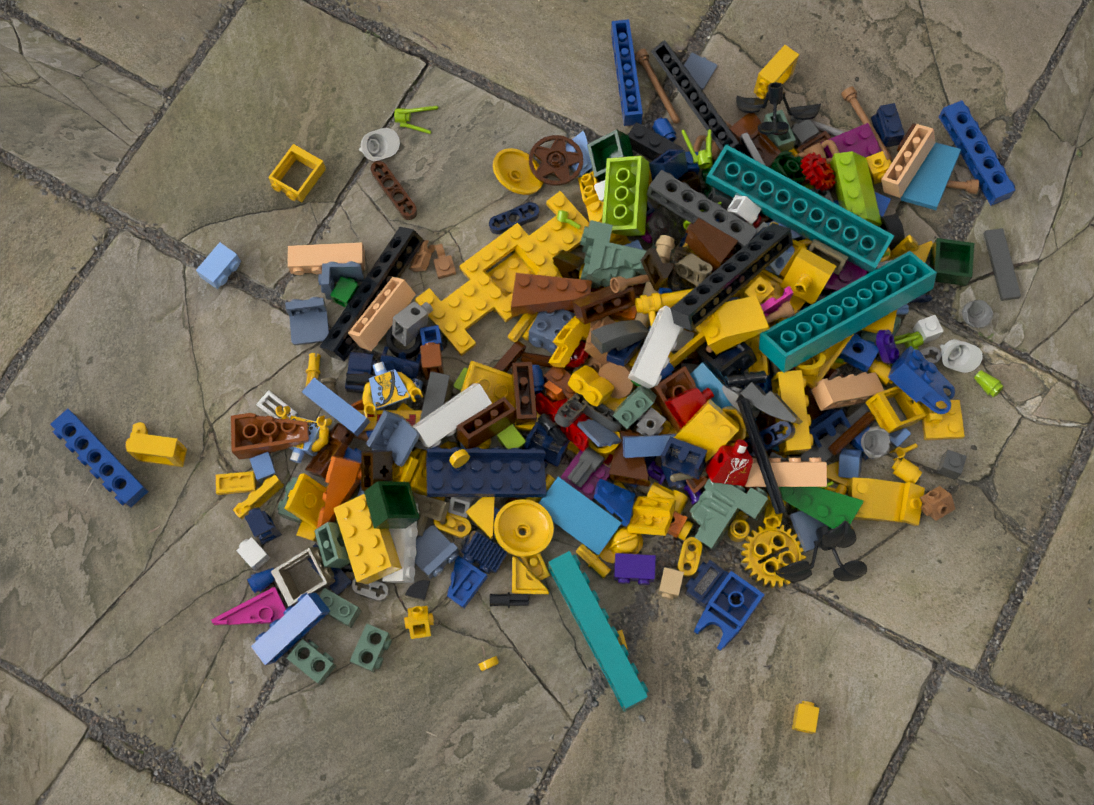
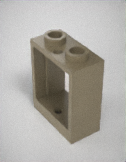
M318 547L307 548L271 571L288 607L295 606L298 603L297 599L301 596L289 570L306 559L312 558L323 582L305 593H318L336 582L332 569L324 567Z

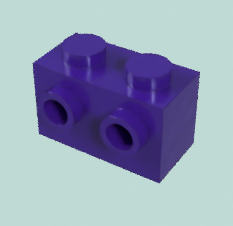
M615 553L614 580H618L619 584H630V581H637L639 585H650V582L655 580L656 555Z

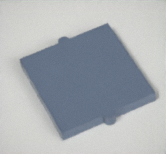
M694 53L690 54L684 64L702 90H704L717 68V64L707 60L706 57L702 58Z
M588 419L577 424L598 447L611 446L621 442V439L613 431L608 430L595 420Z

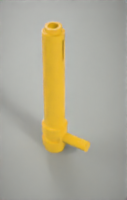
M693 289L663 294L657 292L651 293V296L646 294L640 295L639 298H635L636 311L643 315L648 314L652 326L656 312L664 306L673 307ZM739 290L734 296H732L731 298L737 297V295H740V290Z

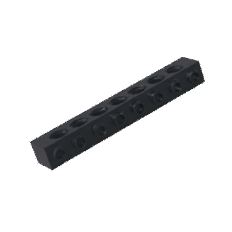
M664 40L651 50V53L707 132L711 129L712 139L722 151L725 145H728L741 153L746 151L672 47Z
M775 223L770 224L670 308L674 324L693 331L793 245L791 229Z
M398 228L320 345V348L330 357L345 362L357 344L348 332L392 277H401L421 247L424 240L414 229Z

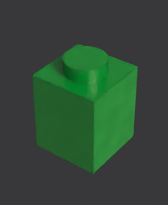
M340 277L330 294L332 301L346 308L359 288L357 282L351 278Z

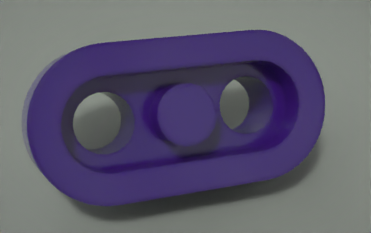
M879 330L876 336V344L882 361L893 364L899 357V350L895 345L894 336L890 330Z

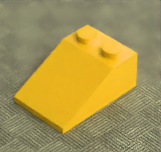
M757 295L725 302L700 324L708 346L716 354L770 329Z
M709 399L673 438L707 450L705 457L707 462L716 454L721 446L725 445L739 431L740 425Z
M853 477L849 479L847 496L864 500L853 520L905 523L899 520L905 483Z

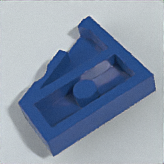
M600 478L596 485L594 498L604 505L611 514L615 512L623 520L621 524L627 526L630 523L635 493Z
M458 555L451 574V585L449 586L447 597L465 609L488 576Z

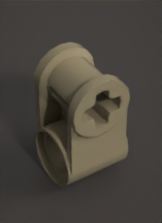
M689 254L675 264V270L680 277L698 286L711 274L712 266L696 255Z

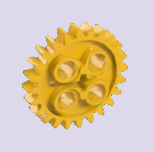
M765 524L764 530L761 526H758L757 532L754 530L750 532L752 537L747 536L745 538L748 543L742 545L746 550L742 551L741 555L746 556V558L741 562L748 564L744 570L752 571L749 577L755 575L757 577L756 583L763 580V586L769 582L771 588L776 583L779 588L783 586V582L786 585L791 583L775 573L776 570L789 565L784 563L783 556L789 557L791 563L806 559V556L801 555L804 551L803 548L799 547L800 541L795 540L797 534L790 535L791 528L786 532L784 531V525L779 529L777 527L770 529ZM773 539L780 540L782 545L780 547L776 546L773 543ZM756 547H761L764 550V555L758 554ZM786 547L789 548L788 551L780 553L776 558L772 557L761 564L758 563L759 560L767 558L771 553L775 554ZM765 565H771L774 569V572L769 573L766 570Z

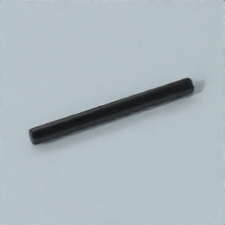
M747 398L741 399L737 404L775 514L784 513L786 508L750 403Z

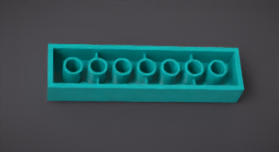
M568 551L549 561L548 569L621 708L625 712L644 702L648 698L649 690L644 681H639L637 677L639 672L635 664H630L627 659L629 653L624 644H619V634L614 626L610 627L608 623L610 618L605 608H600V599L596 591H591L589 588L590 580L585 572L581 573V564L576 554L572 556L571 552Z

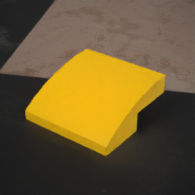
M638 496L632 508L633 516L627 525L628 533L666 536L673 518L676 500L672 498Z

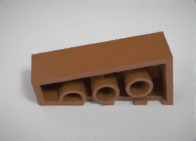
M516 273L511 303L512 317L526 313L532 315L543 311L549 313L560 309L565 311L574 310L572 300L590 294L592 281Z

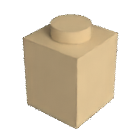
M664 567L658 594L667 600L677 599L684 572Z

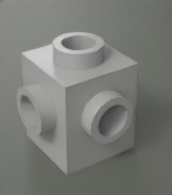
M650 406L637 419L635 424L638 428L636 430L643 436H647V434L649 436L658 435L663 430L662 424L666 419ZM652 420V424L647 426V422Z

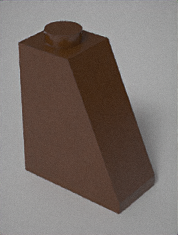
M700 218L694 224L690 223L685 232L687 233L685 242L701 260L712 266L711 273L729 259L738 242L735 238Z
M632 430L619 431L621 442L614 451L609 471L611 480L650 487L651 483L645 457L625 458L623 456V436H639V434Z

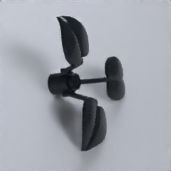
M779 82L768 85L765 99L744 98L738 95L736 97L738 109L745 113H756L761 108L765 109L768 100L770 104H773V122H763L758 125V132L764 135H784L788 132L789 125L786 122H776L777 105L782 100L788 115L793 116L797 120L815 118L821 107L820 103L790 108L785 92H783V84Z
M844 520L834 529L822 526L816 530L817 541H814V551L810 564L807 561H798L775 571L776 575L791 582H799L809 578L812 575L811 569L815 565L818 547L824 551L832 549L839 568L833 570V575L837 580L845 582L857 580L865 575L868 569L867 565L859 560L849 561L844 565L840 561L835 548H847L853 545L857 539L853 527Z

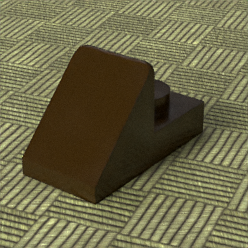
M649 248L640 260L654 291H658L675 264L662 263L656 248Z
M565 250L559 251L552 259L563 278L579 279L577 268L584 263V259Z

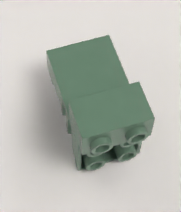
M590 220L589 226L584 227L580 245H583L582 252L586 253L585 265L581 274L582 280H591L592 288H599L600 286H610V280L613 277L621 276L627 279L646 275L640 261L647 252L646 250L610 243L613 225Z
M709 478L704 486L706 490L690 510L692 518L701 525L695 538L715 550L740 511L758 521L770 502L767 498L768 494L759 487L756 489L750 488L747 492L742 486L713 483Z

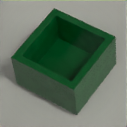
M617 129L587 144L594 177L602 181L605 180L607 158L633 156L629 135Z
M937 238L931 247L930 267L937 272L935 282L966 286L973 274L975 243Z
M377 481L364 491L374 529H406L420 519L410 482Z

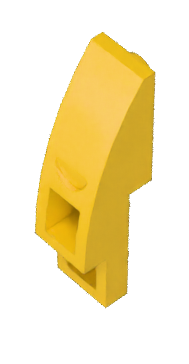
M592 171L578 178L582 199L587 208L589 221L602 223L603 202L599 200L594 187L595 184L599 183V180L594 177Z
M574 316L553 340L557 348L548 363L553 367L565 368L574 350L579 346L580 340L587 339L591 323L584 325Z

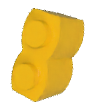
M587 365L572 373L568 381L570 388L576 393L583 395L585 400L593 406H599L609 399L615 389L611 382L600 377L593 368Z

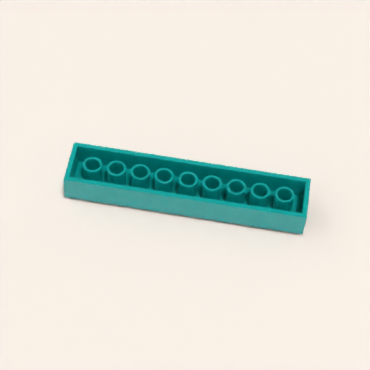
M725 145L707 175V184L733 198L735 195L747 196L761 208L760 213L811 241L816 239L847 255L849 262L868 272L876 269L894 237L891 233L728 145Z
M909 251L760 333L759 350L785 373L932 290L937 272Z

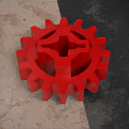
M815 152L809 153L801 160L802 164L800 167L804 169L802 173L807 176L805 179L810 181L811 186H815L817 190L820 188L821 191H827L835 184L834 179L836 176L833 175L834 170L830 168L831 164H827L826 159L822 158L820 154L816 155Z

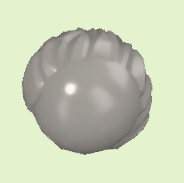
M974 300L963 307L962 317L968 326L984 328L990 324L993 318V310L985 301Z
M876 426L871 427L863 434L861 446L869 458H881L889 451V444L891 442L889 433L886 430Z

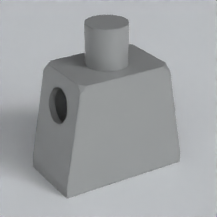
M412 302L393 317L392 335L406 347L420 333V328L427 326L428 314L433 311L432 306L427 302L421 306L416 302Z

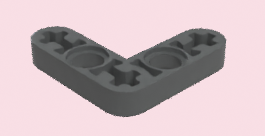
M575 393L562 405L554 417L555 422L563 427H569L583 413L610 431L618 432L622 427V424L613 416V410L603 404L593 406L585 400L583 395Z

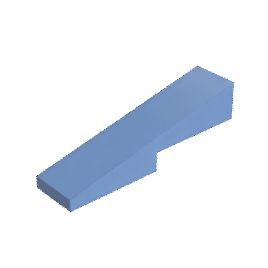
M313 378L302 391L304 395L357 437L370 423L364 415L316 378Z
M676 434L623 436V456L625 458L661 456L670 436L674 437Z

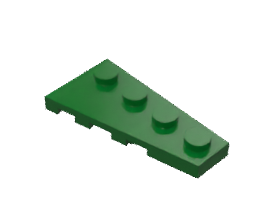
M779 487L784 501L832 529L838 527L844 520L851 524L864 500L819 487Z

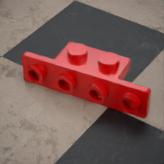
M538 393L535 398L536 411L540 415L547 413L555 422L554 417L558 409L568 399L565 398L552 403L542 393ZM584 413L569 427L560 426V430L583 452L587 449L590 438L577 426L578 422L590 419Z

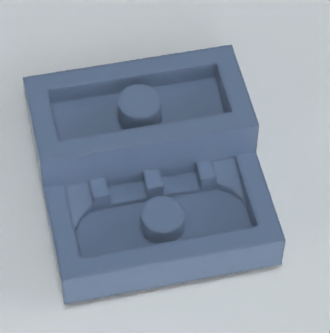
M803 511L791 514L790 519L804 553L814 550V541H817L816 530L827 525Z

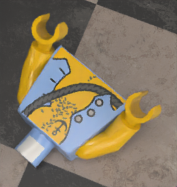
M384 362L374 364L372 366L376 376L369 378V382L365 384L362 396L364 415L367 418V413L373 412L374 416H376V410L410 399V396L412 401L416 402L414 396L420 395L423 398L422 392L402 372H396L395 369L387 372Z
M280 405L275 409L277 416L282 417L280 419L308 422L309 442L289 447V449L293 450L290 460L301 464L304 454L315 456L318 451L328 444L330 429L327 426L332 424V420L330 418L325 419L324 415L319 416L316 421L293 415L288 417L287 415L291 411L290 407L285 406L283 412Z

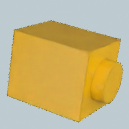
M802 701V704H797L792 730L809 734L816 733L820 708L814 707V703Z

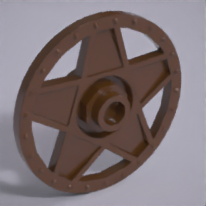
M551 135L540 139L532 147L529 154V167L532 174L539 181L552 186L565 185L573 181L580 174L583 167V154L580 147L570 138L561 135ZM555 140L551 148L540 146L545 142ZM565 142L573 146L577 153L566 151ZM533 155L541 161L537 170H535L533 165ZM579 163L577 170L570 176L568 167ZM554 173L560 181L549 180L544 177Z

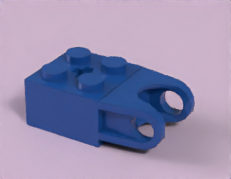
M912 346L907 348L893 363L888 378L916 403L920 400L937 414L949 412L952 405L950 400L955 395L954 386L938 371L932 362H928L919 350L914 349ZM943 388L949 389L951 394L947 396ZM943 401L947 407L940 409L936 406V402Z
M730 571L708 602L694 632L699 634L708 625L719 626L723 635L717 649L719 651L723 650L742 630L764 599L765 594ZM739 597L740 604H732L731 598Z

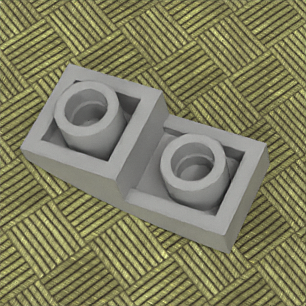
M723 385L722 390L736 410L740 412L737 403L739 400L745 399L740 394L743 388L741 386L726 388ZM750 403L754 418L758 417L761 410Z

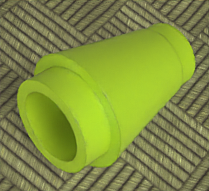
M982 370L974 377L988 396L991 395L993 398L1004 387L1001 384L1002 381Z

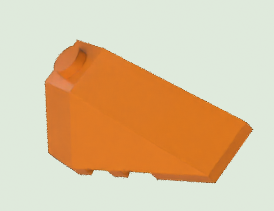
M332 456L325 480L329 485L322 497L325 507L323 506L320 510L317 528L327 522H334L336 515L333 508L348 502L361 483V462L345 457Z

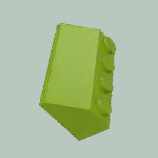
M853 151L835 153L830 162V168L834 170L833 175L836 176L834 185L839 206L876 226H881L882 222L867 158Z
M643 156L607 158L602 223L613 225L611 232L613 234L624 236L645 235L650 167L649 162Z

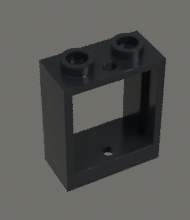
M707 341L696 349L701 362H705L723 382H725L726 375L741 374L758 361L752 348L745 342L735 345L742 352L723 367L713 360L721 353L716 354L714 351L711 353L706 351Z

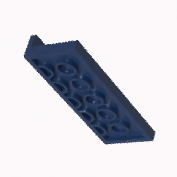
M433 447L427 449V497H546L545 450L538 448L522 450L519 448L481 449L474 447L465 449L470 455L469 460L463 466L454 468L449 459L453 453L462 448L442 449L440 447Z

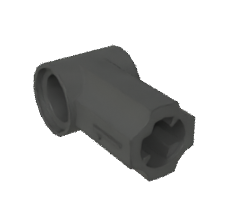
M587 447L579 458L578 464L567 478L581 488L591 474L598 470L605 458L591 447Z

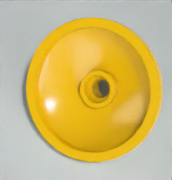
M508 148L501 150L495 156L493 171L498 181L506 189L521 195H531L536 193L543 185V182L539 181L530 170L529 154L518 149ZM533 158V165L535 170H537L539 164Z
M520 499L507 503L500 509L494 522V534L499 545L508 553L519 557H531L541 553L550 544L554 532L553 521L548 511L539 503L531 500ZM519 531H525L526 534L521 535Z

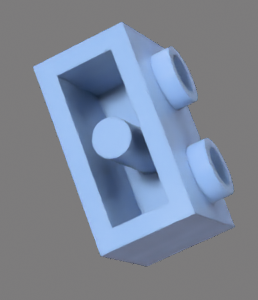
M219 242L196 271L200 278L218 289L227 282L228 276L238 269L241 261L235 252Z

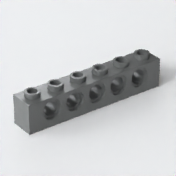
M661 170L649 185L647 196L685 220L694 224L700 218L738 240L734 249L736 252L754 239L757 233V229L752 224L744 222L736 214L728 212L720 204L712 202L704 194L696 192L688 184L680 182L670 173Z

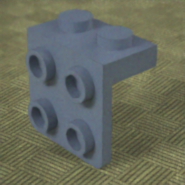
M353 261L347 263H322V274H319L318 282L327 300L331 299L330 294L335 288V282H338L340 277L351 278L356 282L364 281V275L359 263Z
M311 297L309 300L294 299L286 302L293 345L323 342L329 333L327 306L324 299Z
M564 309L549 313L547 311L539 312L529 329V342L533 346L544 348L553 354L557 348L553 340L575 314Z
M384 410L366 444L369 448L376 450L392 451L393 461L402 467L417 443L420 433L403 416Z
M431 525L424 531L423 536H419L416 539L417 553L415 564L431 580L444 570V566L452 563L458 557L459 549L434 525Z

